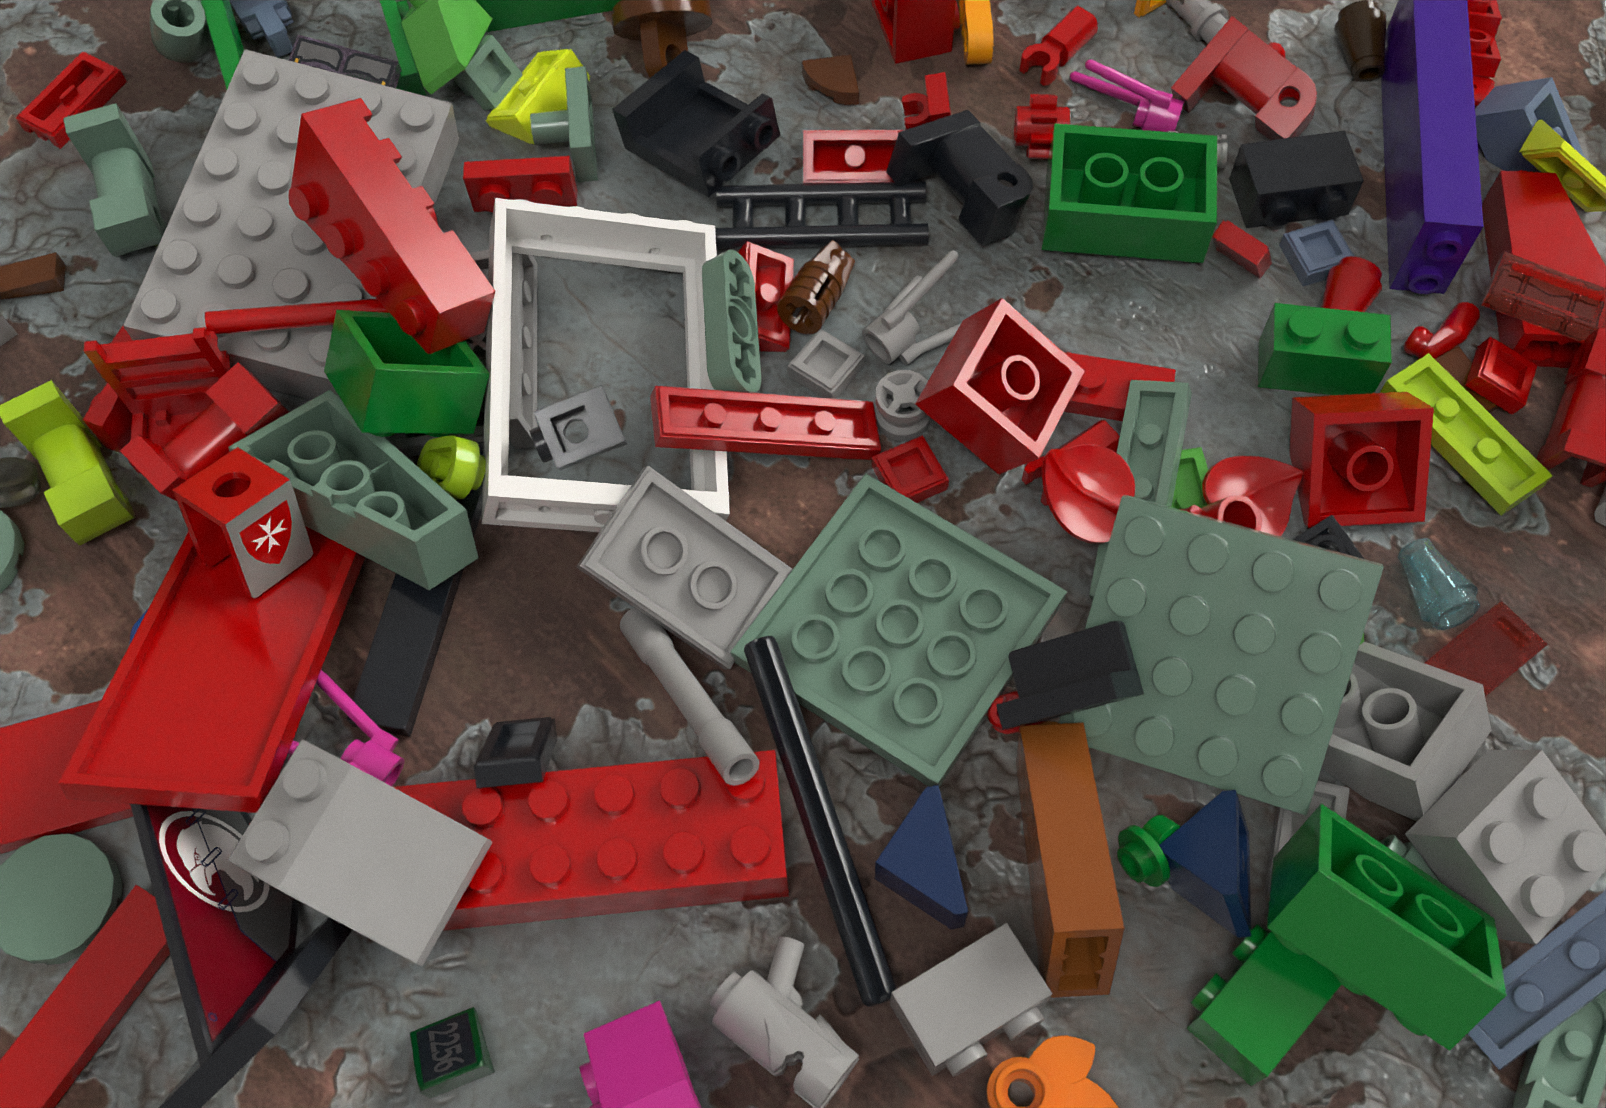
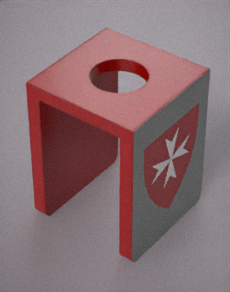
M236 447L173 489L201 563L210 568L231 554L244 590L252 598L260 596L309 560L313 555L311 543L290 479L239 447Z

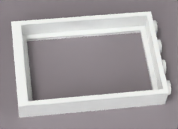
M495 198L489 231L488 281L496 292L487 320L486 369L490 374L485 389L483 456L486 459V468L482 488V524L600 532L631 485L508 476L512 253L683 273L687 388L714 390L707 373L702 266L706 261L717 256L715 226L693 223L687 220L674 221L643 217L632 213L619 214L587 210L577 206L564 207L532 203L522 199ZM690 449L691 490H682L726 521L730 514L727 452Z

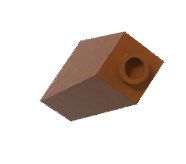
M1048 721L1037 725L1020 726L1016 769L1040 975L1052 992L1050 998L1109 995L1124 933V923L1084 722L1061 724Z

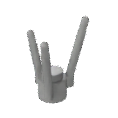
M951 250L923 278L915 276L884 312L862 330V337L866 345L880 361L885 364H891L899 357L908 366L921 354L953 339L961 323L916 343L915 336L920 332V327L909 310L958 259L956 251Z

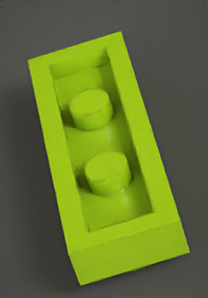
M1429 353L1388 379L1382 387L1380 393L1409 392L1434 408L1431 445L1501 516L1543 488L1553 476Z

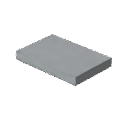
M648 465L641 470L576 566V568L723 669H730L735 660L731 656V650L793 570Z

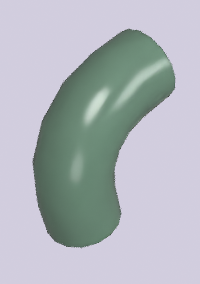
M153 0L150 7L149 20L151 38L156 50L162 56L172 61L189 63L201 58L213 46V41L201 0Z

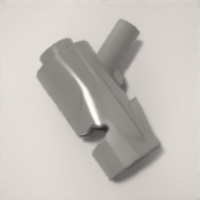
M779 937L767 980L756 971L751 970L744 977L733 972L721 984L710 1001V1005L717 1010L713 1017L712 1025L775 1077L783 1075L787 1066L796 1065L798 1062H801L802 1069L796 1075L793 1084L794 1092L813 1108H825L852 1072L859 1060V1055L844 1043L820 1014L814 1019L802 1009V998L793 987L804 944L792 938Z

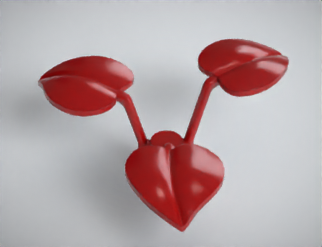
M1081 444L1068 448L1051 449L1044 457L1042 467L1043 491L1050 511L1056 521L1066 532L1080 541L1094 544H1103L1110 541L1122 496L1134 497L1135 481L1127 462L1113 450L1096 444ZM1228 457L1211 466L1204 477L1202 494L1208 505L1202 508L1193 505L1180 510L1281 537L1289 522L1294 495L1302 479L1303 471L1289 464L1265 457Z

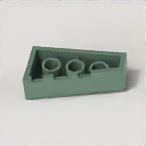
M331 390L324 392L228 447L229 451L239 447L290 479L306 527L428 590H431L479 558L466 509L386 438L370 433H362L342 400Z

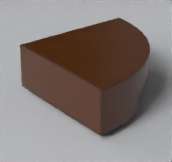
M851 54L802 60V75L810 89L814 91L817 89L821 93L833 97V102L838 104L859 105V90Z

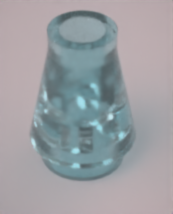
M1421 538L1415 540L1400 550L1398 559L1404 567L1422 620L1431 622L1437 630H1447L1461 625L1478 612L1480 608V603L1476 598L1478 588L1435 548L1430 539Z

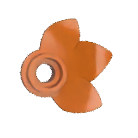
M1066 1035L1044 1040L1029 1058L1014 1057L1003 1061L990 1075L986 1088L989 1108H1118V1106L1106 1091L1086 1078L1094 1060L1095 1045L1086 1040ZM1019 1081L1030 1087L1033 1099L1029 1106L1018 1107L1011 1102L1008 1096V1088L1011 1083Z

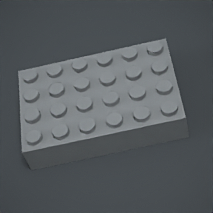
M245 49L123 325L132 340L193 333V328H206V311L375 299L374 296L366 292L361 281L347 266L329 252L326 244L305 221L297 218L289 205L288 193L292 183L301 114L362 98L373 114L367 124L379 140L389 138L402 156L400 162L396 165L412 188L423 186L436 204L459 142L452 103ZM333 325L216 334L218 336L219 350H226L230 355V367L232 368L239 362L267 389L310 400L328 390H331L339 397L324 373Z

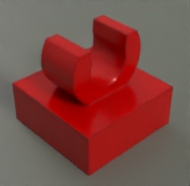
M945 72L925 75L927 96L921 93H910L902 97L905 116H910L904 118L906 130L951 115Z

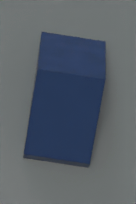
M939 785L924 789L877 859L874 879L953 930L964 927L968 908Z
M1236 790L1222 791L1159 846L1165 854L1170 867V878L1168 881L1173 891L1236 937H1251L1249 830Z

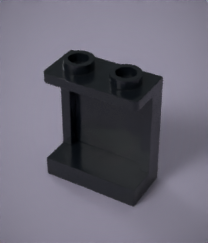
M686 50L681 52L612 109L625 149L708 197L731 180L741 169L781 136L771 97L761 94L748 105L705 82L699 57Z

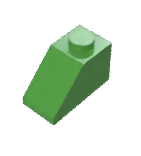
M408 0L412 6L401 23L423 87L430 94H433L466 69L493 20L476 0Z

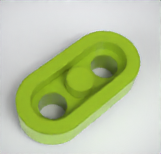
M449 435L429 439L420 453L417 467L455 500L464 499L471 490H477L480 487L485 475L486 459L483 455H480L479 446L476 441Z

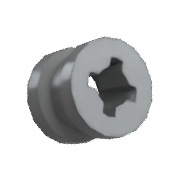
M896 370L888 373L879 381L876 387L875 416L879 431L886 437L896 441H909L919 437L926 431L930 423V417L915 405L928 382L921 374L911 370ZM912 407V411L898 412L901 408Z

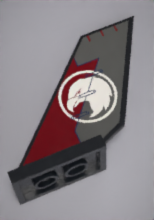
M130 804L198 1056L197 1061L159 1108H202L277 1034L349 936L352 929L327 917L295 949L300 901L228 861V858L252 821L248 812Z

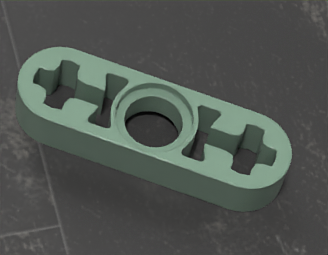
M727 250L706 261L702 266L707 373L714 390L755 393L761 387L755 283L752 271L746 260L735 250Z

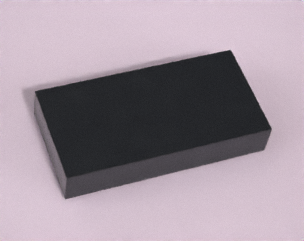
M544 717L496 722L474 765L476 787L485 788L543 782L557 742L555 719Z

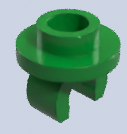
M1157 815L1151 818L1143 828L1130 825L1123 829L1118 836L1120 848L1117 850V857L1126 874L1136 882H1144L1155 888L1166 883L1170 878V867L1159 845L1179 829L1180 825L1164 815Z

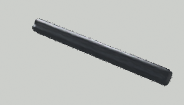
M773 636L754 639L744 646V652L862 1003L868 1007L880 1005L890 1001L891 993L897 989L779 645Z

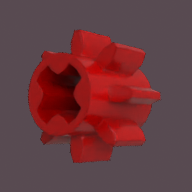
M1030 94L1029 106H1016L1014 146H1027L1026 157L1028 159H1048L1054 123L1070 125V108L1057 107V96Z

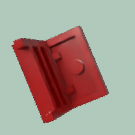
M205 327L193 328V333L158 338L99 344L97 340L84 342V353L132 413L130 441L139 434L161 447H164L213 402L205 392L231 369L230 355L226 350H219L218 336L214 331H207ZM129 461V463L136 470V472L140 474L137 468Z

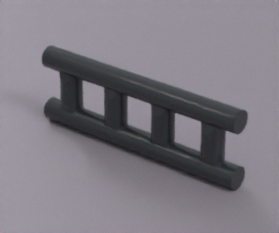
M912 181L900 186L895 182L722 186L716 191L717 207H733L732 228H716V249H741L747 241L764 248L824 247L831 240H834L841 247L928 245V223L911 224L910 203L926 202V181ZM889 203L890 224L859 225L858 204ZM837 204L838 225L806 226V205ZM753 206H785V227H753Z

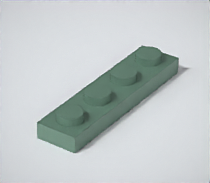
M1146 380L1130 381L1117 454L1130 467L1135 481L1134 497L1172 507L1192 396L1189 383ZM1109 541L1098 546L1089 593L1092 601Z

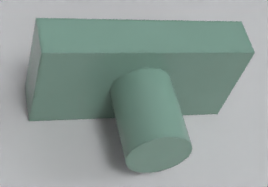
M586 67L565 68L567 110L531 113L530 123L533 141L535 145L569 142L577 181L598 180L593 101Z

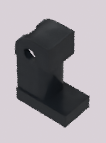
M969 110L899 132L886 171L898 186L936 174L964 204L958 220L981 246L1007 237L1015 231L1033 189V181L1028 172L1020 164H1016L982 128L980 121ZM998 180L1008 181L1014 187H1006L1002 185Z

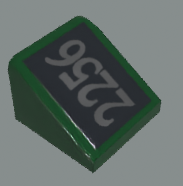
M474 1007L410 1032L419 1091L430 1099L495 1073L477 1011Z

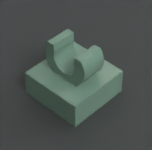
M486 35L483 36L466 69L455 76L453 80L466 96L472 95L483 110L497 108L523 74L494 36Z

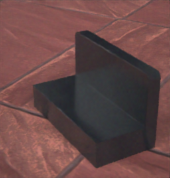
M1111 621L1011 651L1008 657L1019 698L997 704L996 706L1002 729H1009L1043 722L1144 695L1125 624L1122 621Z

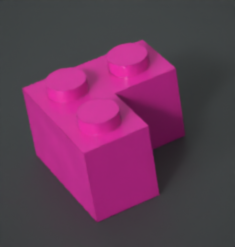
M660 1000L584 1033L590 1061L580 1065L579 1069L593 1104L589 1108H701L682 1053Z

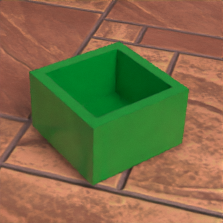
M336 310L324 373L362 433H370L381 437L392 436L395 433H424L433 437H444L450 434H474L490 373L465 340L428 354L411 335L406 334L400 328L397 320L390 313Z

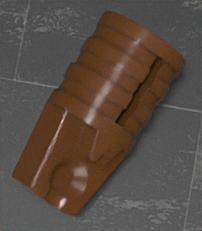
M831 240L808 262L803 264L778 302L777 311L780 318L789 328L802 334L818 332L844 292L855 260L843 251L841 246L834 240ZM802 307L800 311L797 313L796 317H794L793 313L795 312L796 308Z

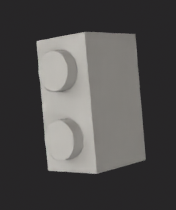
M1005 923L891 993L890 1006L930 1074L933 1076L947 1067L951 1075L955 1077L988 1055L982 1046L983 1044L1004 1031L1010 1041H1013L1043 1022L1045 1018L1040 1009L1045 1007L1052 996V992L1008 923Z

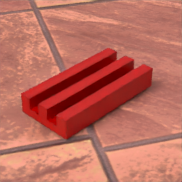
M83 51L16 117V120L23 130L30 134L34 131L38 138L44 141L50 139L54 146L61 149L70 140L66 134L63 118L103 107L122 88L127 80L120 69Z

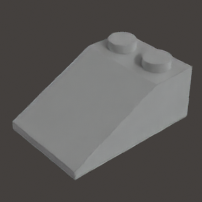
M1364 641L1359 646L1322 769L1365 799L1414 821H1418L1455 784L1491 732L1483 684Z
M302 739L228 858V861L283 893L406 959L423 966L493 841Z

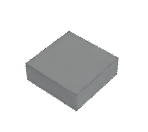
M820 329L787 366L788 377L822 398L837 399L865 366V355Z

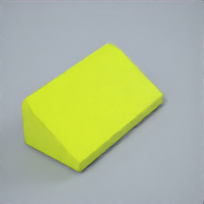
M572 49L538 52L524 69L523 75L497 108L489 113L485 121L494 129L527 143L534 144L530 114L567 110L565 68L582 67V63ZM587 72V77H588V81H589V80H590V76H589V73Z
M1538 120L1519 152L1540 172L1556 173L1568 197L1585 212L1606 211V177L1546 122Z

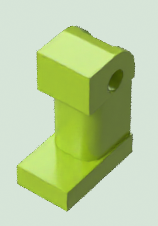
M52 380L0 405V417L4 425L38 460L50 485V489L43 493L58 525L79 546L135 518V513L127 496L118 487L99 448L101 444L98 438L82 420L81 414Z

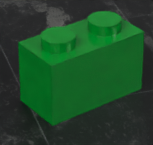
M1274 303L1259 339L1258 387L1325 395L1375 393L1392 363L1391 315Z
M1258 924L1251 929V937H1244L1231 953L1241 963L1225 981L1219 974L1215 973L1192 999L1190 1004L1199 1011V1014L1186 1028L1250 1086L1269 1076L1342 985L1332 971L1306 954L1299 955L1290 951L1279 942L1271 930L1265 931Z

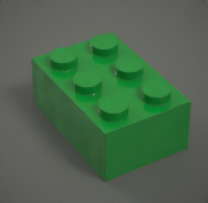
M1054 123L1047 163L1042 250L1197 263L1204 262L1217 224V136Z
M1323 804L1317 807L1273 858L1267 928L1290 951L1299 955L1306 954L1332 971L1337 980L1349 991L1357 995L1366 994L1391 1011L1396 1019L1410 1032L1419 1036L1427 1035L1450 1051L1506 997L1495 918Z

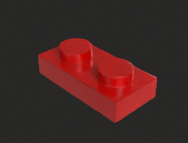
M570 156L464 162L463 180L474 212H493L495 198L522 199L532 203L564 207L577 206V186Z
M1064 352L1085 371L1064 412L1123 421L1131 380L1174 382L1176 369Z

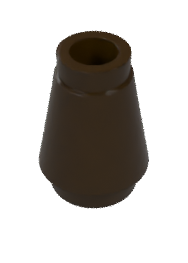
M1361 0L1345 6L1339 12L1338 21L1334 27L1336 36L1353 73V78L1358 82L1373 81L1381 77L1385 72L1387 15L1380 9L1379 4L1372 0Z

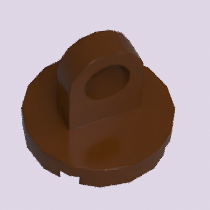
M622 0L613 7V13H611L614 34L625 39L641 41L644 65L649 78L684 50L688 51L687 36L704 31L712 25L710 0Z

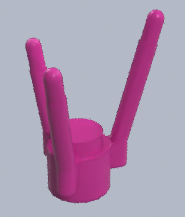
M1092 59L1087 60L1085 63V67L1088 70L1121 87L1079 72H1072L1070 74L1071 81L1138 106L1132 126L1148 131H1175L1184 101L1173 98V94L1155 90Z
M321 670L316 684L371 739L366 743L358 739L354 740L346 748L340 759L393 787L404 766V758L393 753L399 739L382 730ZM293 740L288 752V761L299 745V742Z

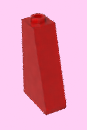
M1525 170L1500 171L1482 202L1483 224L1492 286L1495 283L1497 271L1512 270L1520 273L1523 278L1545 282L1556 288L1566 290L1574 296L1582 295L1593 299L1600 309L1594 331L1599 327L1606 329V266L1557 174ZM1495 306L1500 342L1539 367L1570 368L1577 350L1587 338L1573 336L1565 329H1555L1532 319L1522 317L1515 311H1506Z

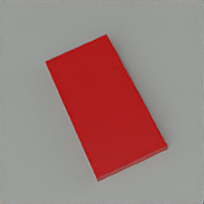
M305 526L313 550L312 557L260 596L252 598L244 590L232 555H228L213 567H207L201 563L188 531L58 782L65 797L71 800L257 813L279 777L365 557Z

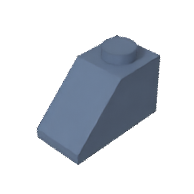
M1552 77L1495 86L1475 108L1477 140L1488 162L1504 171L1525 170L1540 172L1519 152L1538 120L1546 122L1585 158Z

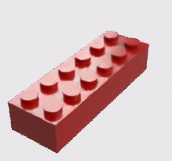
M775 750L754 752L759 759V768L750 780L740 785L727 784L708 756L551 771L546 772L543 782L477 788L476 780L468 779L393 787L493 841L443 931L789 897Z

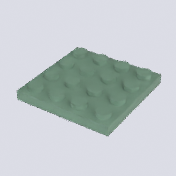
M865 473L730 653L735 660L734 663L751 673L744 652V646L754 639L773 636L779 645L798 704L928 787L935 785L940 787L987 717V712L993 701L1002 695L1012 680L1013 673L1009 662V653L1037 643L1065 601L1067 591Z
M1123 495L1085 629L1111 621H1122L1125 624L1144 695L1061 716L1059 723L1084 722L1087 743L1090 748L1226 791L1236 790L1239 795L1307 816L1384 566L1377 562Z

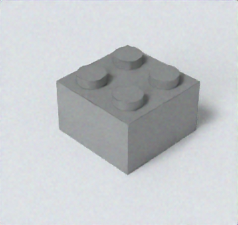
M1488 750L1405 833L1443 885L1495 918L1498 939L1537 945L1606 871V835L1543 750Z

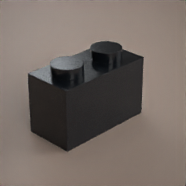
M1345 131L1241 144L1229 178L1245 228L1261 226L1279 227L1291 222L1313 219L1332 220L1339 216L1349 215L1364 182Z

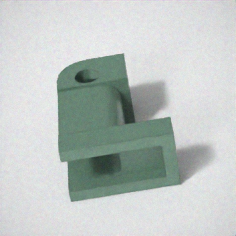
M117 103L63 118L66 134L93 174L98 197L89 200L94 228L113 257L117 258L127 255L128 252L152 245H159L166 229V223L160 213L153 182L155 175L152 162Z

